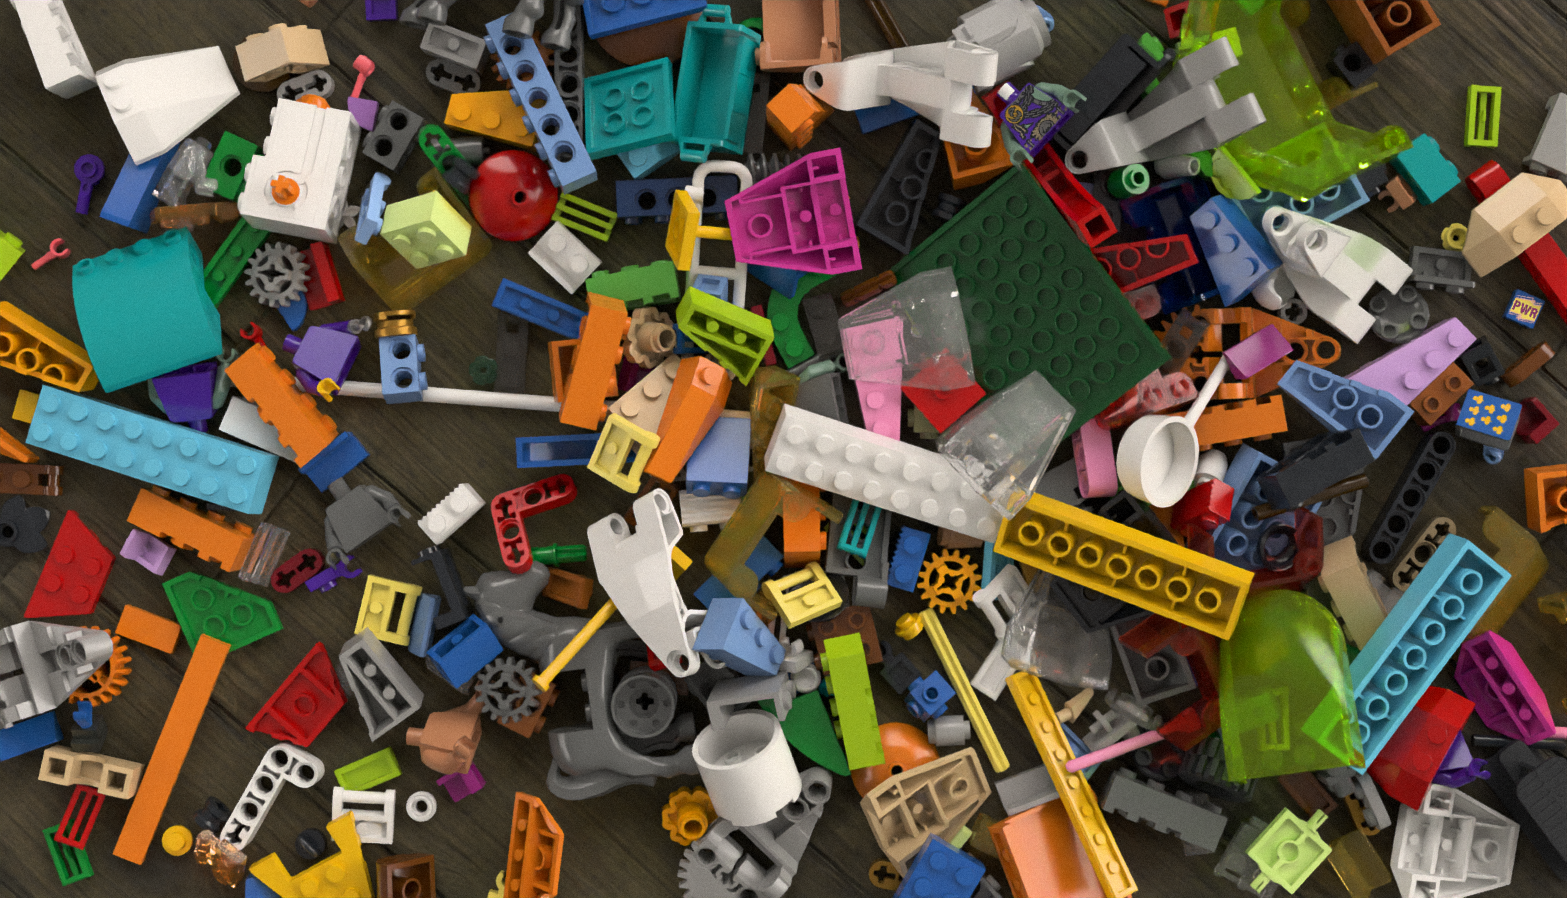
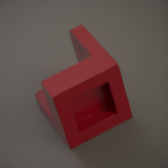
M1525 397L1519 402L1522 405L1515 432L1526 444H1538L1559 425V422L1538 398Z

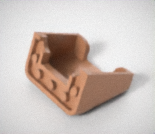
M762 0L764 41L760 43V48H755L756 65L760 66L763 72H805L812 66L842 62L839 0Z

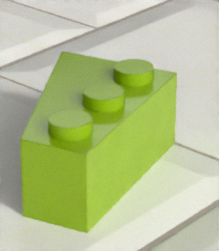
M691 286L688 287L676 309L678 328L705 352L711 353L719 360L720 365L725 369L728 368L739 378L741 383L747 386L775 338L771 320Z

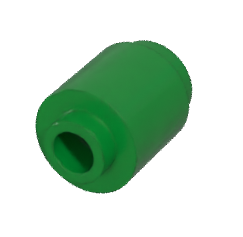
M1130 164L1116 169L1107 180L1108 191L1119 199H1126L1141 194L1149 186V174L1140 164Z

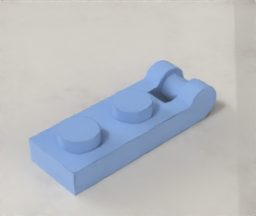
M377 172L374 174L370 182V188H367L362 196L355 241L364 245L367 244L371 235L377 236L383 223V219L380 218L386 202L382 200L383 191H386L391 183L390 178L383 173Z

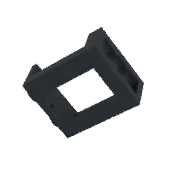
M439 545L417 552L419 558L411 561L412 566L430 559L432 560L451 611L433 618L437 630L467 619L472 614H475L469 597L463 593L465 586L450 548L441 549Z

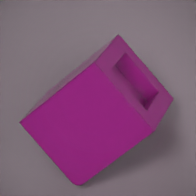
M473 761L468 774L458 772L451 775L444 774L436 780L439 786L444 784L455 802L477 792L486 784Z

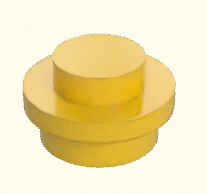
M918 613L902 615L896 622L895 634L898 637H903L905 640H910L917 636L923 628L920 615Z
M175 825L168 828L163 834L162 845L169 854L180 856L191 849L193 835L185 826Z

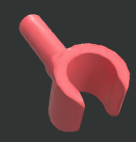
M359 55L353 63V67L360 72L351 97L354 98L359 97L364 81L375 69L374 62L365 55Z
M61 238L54 239L50 244V251L32 263L31 266L34 270H37L56 257L65 259L70 255L71 250L67 248L63 252L57 253V247L65 241Z

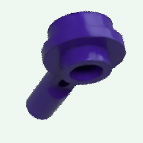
M92 154L81 156L74 166V173L81 181L75 212L88 215L93 185H98L105 174L103 161Z

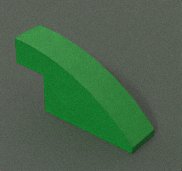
M818 688L809 693L797 694L796 698L792 700V708L789 709L785 721H779L785 738L816 763L845 777L851 775ZM774 698L758 700L764 711L770 712L778 719Z

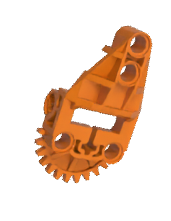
M1195 305L1194 312L1191 313L1187 307H1183L1182 318L1175 312H1172V324L1165 320L1161 322L1166 331H1154V334L1161 339L1160 342L1172 356V359L1156 370L1161 371V374L1155 381L1159 383L1167 380L1163 391L1167 393L1175 388L1174 399L1176 400L1185 393L1186 403L1190 404L1193 397L1197 398L1199 395L1194 388L1196 379L1203 376L1208 380L1221 357H1205L1202 359V363H1200L1199 359H1195L1193 355L1199 352V347L1205 352H1223V324H1240V342L1269 324H1273L1290 345L1294 343L1302 345L1304 353L1298 361L1318 368H1324L1334 363L1341 356V346L1332 337L1252 307L1201 309L1200 305ZM1197 317H1204L1207 321V328L1202 333H1195L1192 328V322ZM1331 342L1334 345L1335 353L1331 358L1323 359L1320 357L1318 349L1322 343ZM1287 354L1249 378L1242 379V383L1225 384L1223 377L1210 400L1257 398L1279 388L1277 383L1296 360L1290 359Z

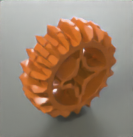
M99 626L91 627V629L100 630ZM109 629L103 630V631L107 632L109 636L111 635V630H109ZM114 636L111 638L113 654L109 658L110 673L104 663L88 678L93 683L98 682L102 687L99 690H90L79 686L69 696V703L74 704L78 700L91 701L92 706L97 707L101 705V701L108 703L112 701V695L118 696L122 693L119 686H126L128 684V680L122 675H128L132 671L130 668L124 667V663L130 662L132 658L130 656L123 657L122 652L126 651L128 646H117L121 637Z

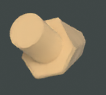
M1089 686L1071 700L1065 702L1064 708L1055 713L1060 724L1068 720L1072 724L1076 721L1093 698V688Z

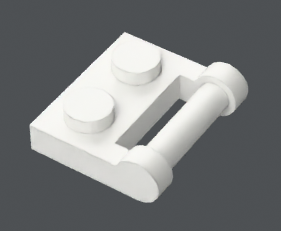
M1007 564L984 589L978 590L972 597L975 605L978 608H982L996 630L995 636L1001 643L1010 642L1042 608L1017 567L1011 564ZM996 597L1011 619L1007 624L992 603Z
M335 786L332 801V820L352 810L355 817L356 831L362 843L392 844L394 838L396 790L386 789V792L344 790V787ZM343 802L384 804V811L343 809Z

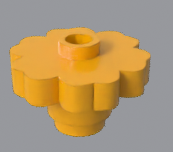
M685 786L679 788L669 795V803L662 807L663 828L670 830L671 840L679 842L683 846L689 845L694 840L697 841L698 838L706 833L708 825L718 818L709 794L702 786H696L692 791Z

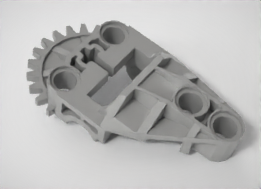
M26 621L1 629L0 729L13 727V722L55 709L112 656L113 643L108 633L103 630L36 621ZM23 668L24 674L14 676V670Z
M815 766L799 773L802 788L796 801L802 804L794 805L789 802L775 812L776 818L754 826H733L730 820L720 816L709 824L706 833L698 838L697 841L694 840L691 847L694 851L685 849L683 855L687 859H680L679 866L684 869L678 870L677 877L684 880L679 882V888L688 889L684 892L683 897L780 898L791 886L792 877L797 874L798 863L810 840L817 819L822 815L823 805L830 798L833 781L831 772L825 767ZM813 783H820V784L824 785V787L818 788V787H815V786L812 785V784H813ZM740 829L775 864L766 871L748 853L738 860L742 856L743 848L729 833ZM703 849H710L713 852H706ZM745 889H750L754 892H747Z

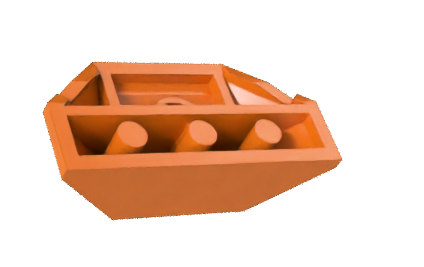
M516 792L503 898H553L557 895L564 833L540 798L523 792Z

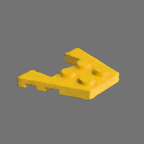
M352 810L328 822L326 826L341 851L293 877L290 876L275 852L251 864L249 868L254 876L282 898L375 897L367 863L362 855L361 840L356 831L355 817Z

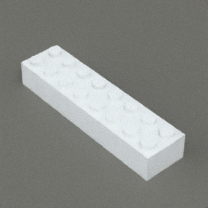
M787 404L783 405L764 456L765 471L990 543H995L1009 496L1016 490L1012 478Z

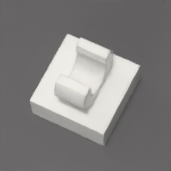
M789 637L779 641L786 650L779 670L798 673L814 662L813 651L803 649L804 646L801 639L791 643V646Z

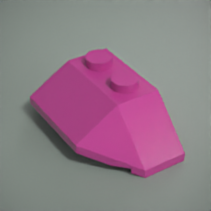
M1488 630L1462 643L1454 677L1468 699L1476 703L1475 709L1488 728L1508 737L1518 739L1526 745H1531L1556 734L1545 694L1510 642Z

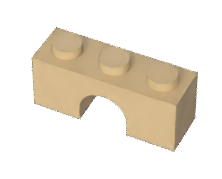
M55 745L44 751L38 780L65 786L71 784L90 785L97 787L100 794L129 799L138 792L145 764L93 752H73L71 747Z

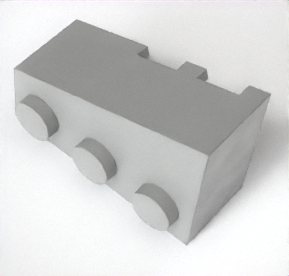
M368 627L343 644L339 659L351 690L355 693L362 717L364 716L369 729V736L373 742L420 709L424 694Z

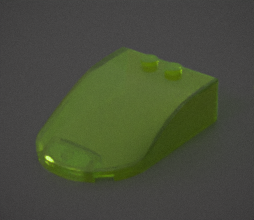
M1273 590L1248 599L1244 602L1237 625L1229 641L1222 638L1220 641L1219 704L1228 781L1242 785L1247 784L1248 779L1346 766L1358 769L1366 768L1346 643L1336 618L1320 602L1296 591Z

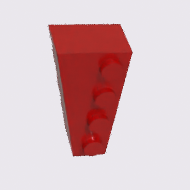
M1188 234L1090 249L1123 293L1199 262Z

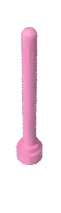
M1193 709L1180 713L1179 717L1176 718V722L1070 760L1066 763V770L1073 773L1179 733L1181 735L1187 734L1188 736L1197 734L1202 731L1200 718Z

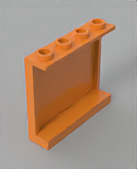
M1091 789V791H1092V793H1093V795H1094V797H1095V800H1096V802L1098 803L1097 796H1096L1095 792ZM1060 797L1009 816L988 827L1014 898H1107ZM1130 894L1124 898H1132V896Z

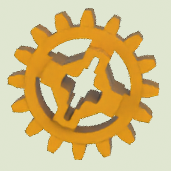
M944 548L940 557L932 552L931 558L933 561L929 563L923 560L922 564L926 567V570L920 571L918 575L923 578V581L917 583L916 586L917 588L925 589L920 595L921 599L930 598L928 606L933 608L938 604L940 613H944L946 607H949L951 613L956 614V606L959 605L966 610L967 604L965 602L968 599L973 602V591L981 589V587L975 585V581L982 579V575L974 574L973 572L978 567L977 563L969 565L970 556L966 554L959 558V550L957 549L953 551L952 555H949L947 549ZM954 561L961 564L962 567L956 570L950 569L944 562ZM935 568L937 571L936 580L929 586L930 574ZM945 574L951 577L957 576L953 581L954 587L951 589L947 585L942 587V583L945 581L943 577ZM969 577L968 588L963 594L961 591L963 580ZM946 593L950 594L954 600L944 601L936 596Z

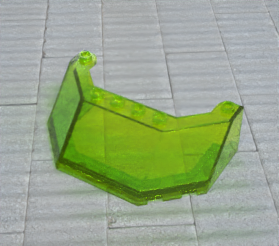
M1189 0L1187 13L1183 14L1179 33L1181 43L1178 57L1174 60L1172 68L1180 59L1215 40L1227 37L1240 65L1220 73V77L1214 81L1226 105L1245 95L1254 93L1267 121L1223 146L1257 186L1273 192L1279 191L1293 196L1292 199L1306 202L1394 159L1414 147L1406 131L1398 125L1386 126L1373 134L1334 120L1279 13L1282 0Z

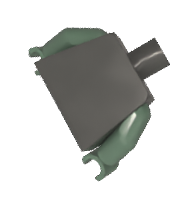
M841 353L834 361L829 359L809 365L795 379L794 386L787 389L788 402L776 404L775 412L777 419H779L783 405L787 404L849 424L840 373L849 371L852 366L844 368L839 364V359L846 358L849 355Z

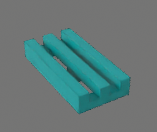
M852 499L836 549L847 551L849 554H855L865 559L882 508L874 507L866 536L860 549L856 546L870 504L863 502L849 545L846 544V540L859 500Z

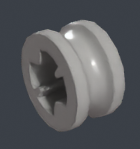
M1298 299L1287 300V304L1277 310L1278 318L1297 325L1301 324L1307 317L1305 304ZM1291 304L1296 306L1294 310L1299 309V316H1295L1293 321L1288 319L1290 315H1285V309L1291 308Z

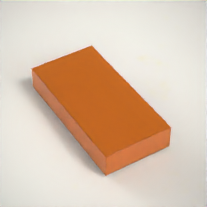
M127 604L124 607L115 633L173 654L183 630L178 622Z

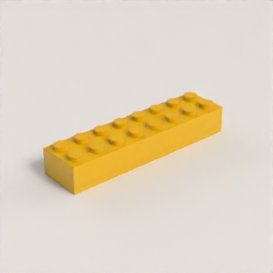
M1022 487L1017 488L1009 496L993 552L1228 641L1235 630L1255 574Z

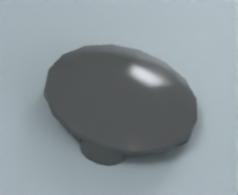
M1404 285L1395 295H1392V292L1386 288L1370 300L1368 313L1376 319L1371 329L1385 341L1397 344L1410 342L1420 336L1427 327L1430 316L1428 304L1413 286Z

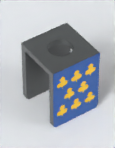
M1469 389L1456 423L1455 436L1502 451H1508L1520 420L1522 405Z

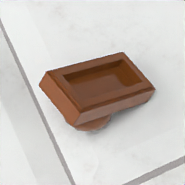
M548 567L550 572L549 583L543 589L542 596L576 608L587 609L589 599L593 594L594 580L584 575H577L559 568Z

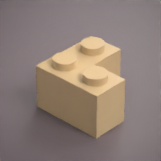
M285 23L275 24L268 28L269 32L250 35L246 37V42L235 46L245 82H268L286 73L306 74L330 65L321 31L318 29H307L306 25L287 27Z

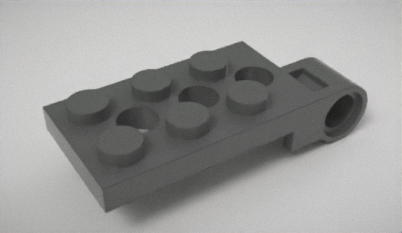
M832 492L824 573L854 577L852 588L853 606L884 609L888 591L889 563L887 562L892 511L882 508L867 557L863 559L864 565L862 569L856 570L851 568L848 563V558L851 554L847 553V551L836 549L852 498ZM871 504L863 524L866 531L875 507ZM858 508L856 509L851 528L854 524H857L861 512ZM851 528L846 540V544L849 545L853 537ZM864 539L858 540L857 548H862Z

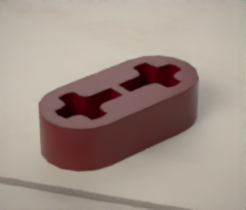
M315 548L304 549L272 573L271 584L273 588L280 593H289L299 588L305 581L317 575L324 568L325 557L323 553ZM306 554L309 557L315 556L317 558L314 562L315 569L312 567L300 569V566L307 561L305 558ZM282 572L283 574L296 572L297 575L289 580L291 586L280 584Z

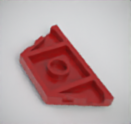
M71 509L66 513L25 611L24 617L26 618L91 614L95 611L116 557L108 547L101 544L95 532L87 528L75 510Z
M322 642L315 644L245 727L246 730L270 734L271 738L290 740L293 744L308 747L314 742L348 702Z

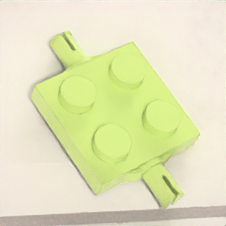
M1285 807L1245 850V853L1257 863L1262 871L1249 885L1260 894L1262 889L1272 880L1275 883L1281 884L1289 893L1293 894L1332 851L1316 831L1329 817L1320 809H1317L1314 815L1306 822L1297 818Z

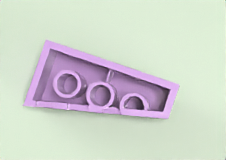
M1456 317L1444 319L1423 331L1417 338L1389 350L1384 355L1368 362L1343 378L1361 382V384L1377 390L1387 391L1405 405H1408L1477 338Z

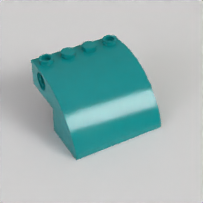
M187 226L178 230L170 229L163 235L151 239H141L134 245L122 249L115 248L104 255L93 259L86 258L73 265V298L78 324L91 363L106 393L223 354L220 314L205 291L203 255Z

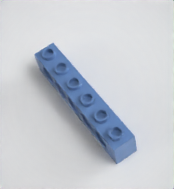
M505 15L485 24L488 35L483 38L491 54L496 52L500 62L496 63L502 79H509L513 89L509 90L515 106H522L526 114L522 117L528 133L534 132L539 141L534 145L541 160L547 159L552 168L547 172L555 188L560 186L565 195L598 180L597 172L533 38L522 39L503 33L504 19L508 16ZM510 46L521 48L515 55L505 52ZM524 72H529L534 75L533 78L527 82H523L518 79V77ZM536 99H543L547 102L544 107L539 109L531 106V103ZM551 125L557 126L560 129L557 134L552 136L544 133V129ZM562 152H568L573 156L570 161L565 163L559 162L556 158Z

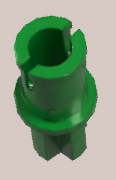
M553 543V546L531 548L533 561H538L544 565L554 564L555 567H559L560 563L583 562L587 560L588 556L587 548L583 544L559 546L558 543Z

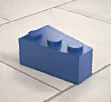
M1223 194L1210 198L1190 217L1225 307L1241 301L1284 264L1232 199L1226 198Z

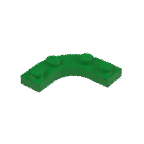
M807 273L799 278L795 296L791 299L772 289L768 302L767 319L771 320L775 337L773 341L788 369L815 355L800 327L797 317L798 306L803 296L814 287L839 274Z

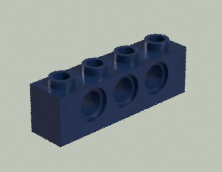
M737 175L706 176L704 180V193L711 192L715 194L717 199L713 206H703L702 221L703 216H715L716 221H727L725 200L738 194ZM693 177L616 181L618 219L620 221L625 220V225L643 224V219H655L656 224L669 223L672 210L670 198L674 195L675 190H685L686 185L692 186ZM645 195H652L656 198V204L650 210H644L640 207V200Z

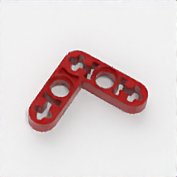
M555 475L501 493L492 500L491 512L502 558L512 573L523 574L533 564V556L523 519L572 502L576 498L577 487L569 475ZM565 485V492L560 493V487ZM546 490L550 491L551 498L546 494ZM534 493L542 495L538 503L532 505L527 503L530 495ZM506 504L509 505L508 512L511 517L507 519L502 512L503 506ZM513 527L519 529V533L515 538H504L505 532ZM514 548H517L521 554L520 562L518 563L514 562L516 560Z

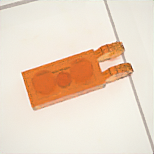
M227 201L155 207L150 213L151 224L160 223V228L177 227L180 221H191V225L209 224L210 219H214L222 224L229 223L230 221L233 222L240 216V211L237 204L231 201L229 203Z

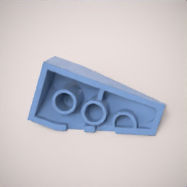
M1298 360L1292 364L1277 383L1282 390L1330 432L1359 428L1375 460L1414 413L1411 408L1387 391L1374 389L1361 384V382L1332 374L1330 371Z

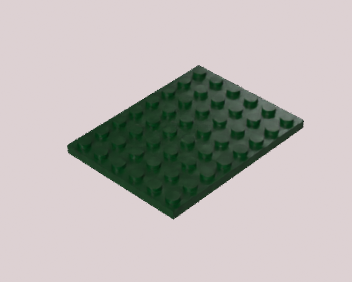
M1021 162L1020 167L1022 171H1019L1014 166L911 251L908 256H905L890 270L895 274L897 284L890 287V289L938 354L947 348L987 393L976 405L1022 467L1026 469L1172 359V356L1088 246L1080 241L1026 165Z

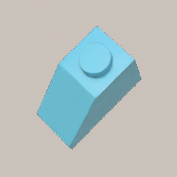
M667 141L617 155L634 180H642L681 151L679 145Z

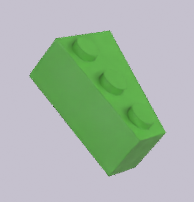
M673 261L651 262L650 266L640 268L639 265L626 266L621 268V272L612 274L609 273V270L591 273L592 278L585 279L587 293L592 292L623 300L627 311L645 306L653 307L676 303L682 300L677 269Z

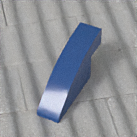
M601 433L516 438L517 468L588 465ZM632 449L625 463L634 462L637 454Z

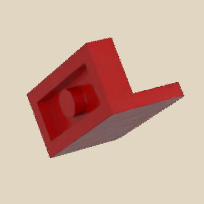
M320 241L310 244L311 249L299 252L306 256L302 263L309 264L311 267L305 271V275L310 276L311 280L304 281L303 283L308 289L304 293L309 309L315 311L344 302L345 297L329 245Z

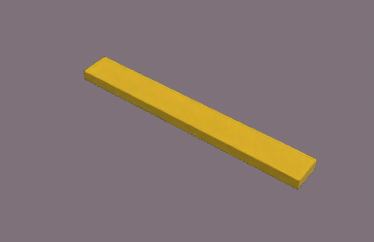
M1033 666L1005 678L1107 898H1124L1137 891V886L1082 770L1073 773L1066 770V763L1076 757Z

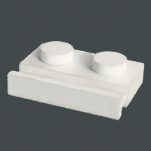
M556 221L528 252L538 264L571 294L602 263L595 254L559 221Z

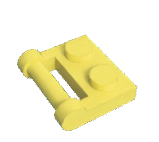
M613 413L609 415L587 468L623 490L637 493L641 485L639 479L652 450L657 448L660 437ZM634 441L641 443V446L629 474L626 476L621 471Z
M816 561L806 564L805 569L786 577L762 583V591L765 597L771 600L788 629L839 608L843 601ZM807 580L814 581V583L783 595L781 592Z
M371 574L368 575L354 634H358L368 627L378 640L408 646L410 641L408 632L417 596H421L423 587ZM397 592L406 593L396 633L390 632L388 628Z

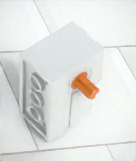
M305 94L296 101L279 98L277 107H273L270 114L271 134L266 136L264 140L263 153L266 155L264 157L253 154L251 163L246 165L244 179L247 183L244 193L241 192L239 195L238 210L240 215L253 228L336 244L362 129L351 112L331 108L327 101L320 96Z

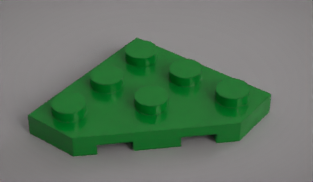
M189 571L162 583L192 653H194L202 634L231 644L228 652L230 653L284 629L272 601L195 571Z

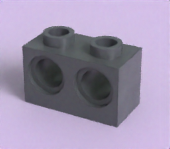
M392 100L389 106L385 105L380 111L377 119L380 122L375 131H370L365 137L362 145L365 148L362 153L393 172L400 174L418 143L420 129L429 123L421 116ZM400 116L407 117L406 127L402 130H395V120ZM385 142H391V153L384 157L380 156V146Z

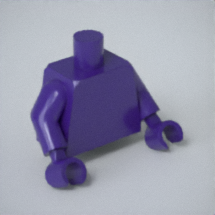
M1461 730L1432 780L1433 784L1455 789L1473 782L1476 777L1483 780L1490 778V772L1479 771L1480 767L1488 764V762L1480 758H1472Z

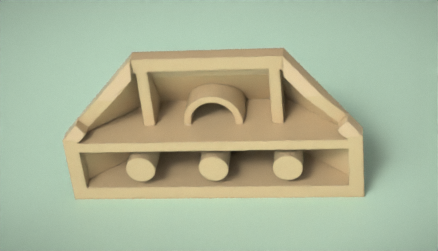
M1520 173L1472 209L1462 255L1477 275L1481 278L1507 263L1567 218V188L1558 179Z

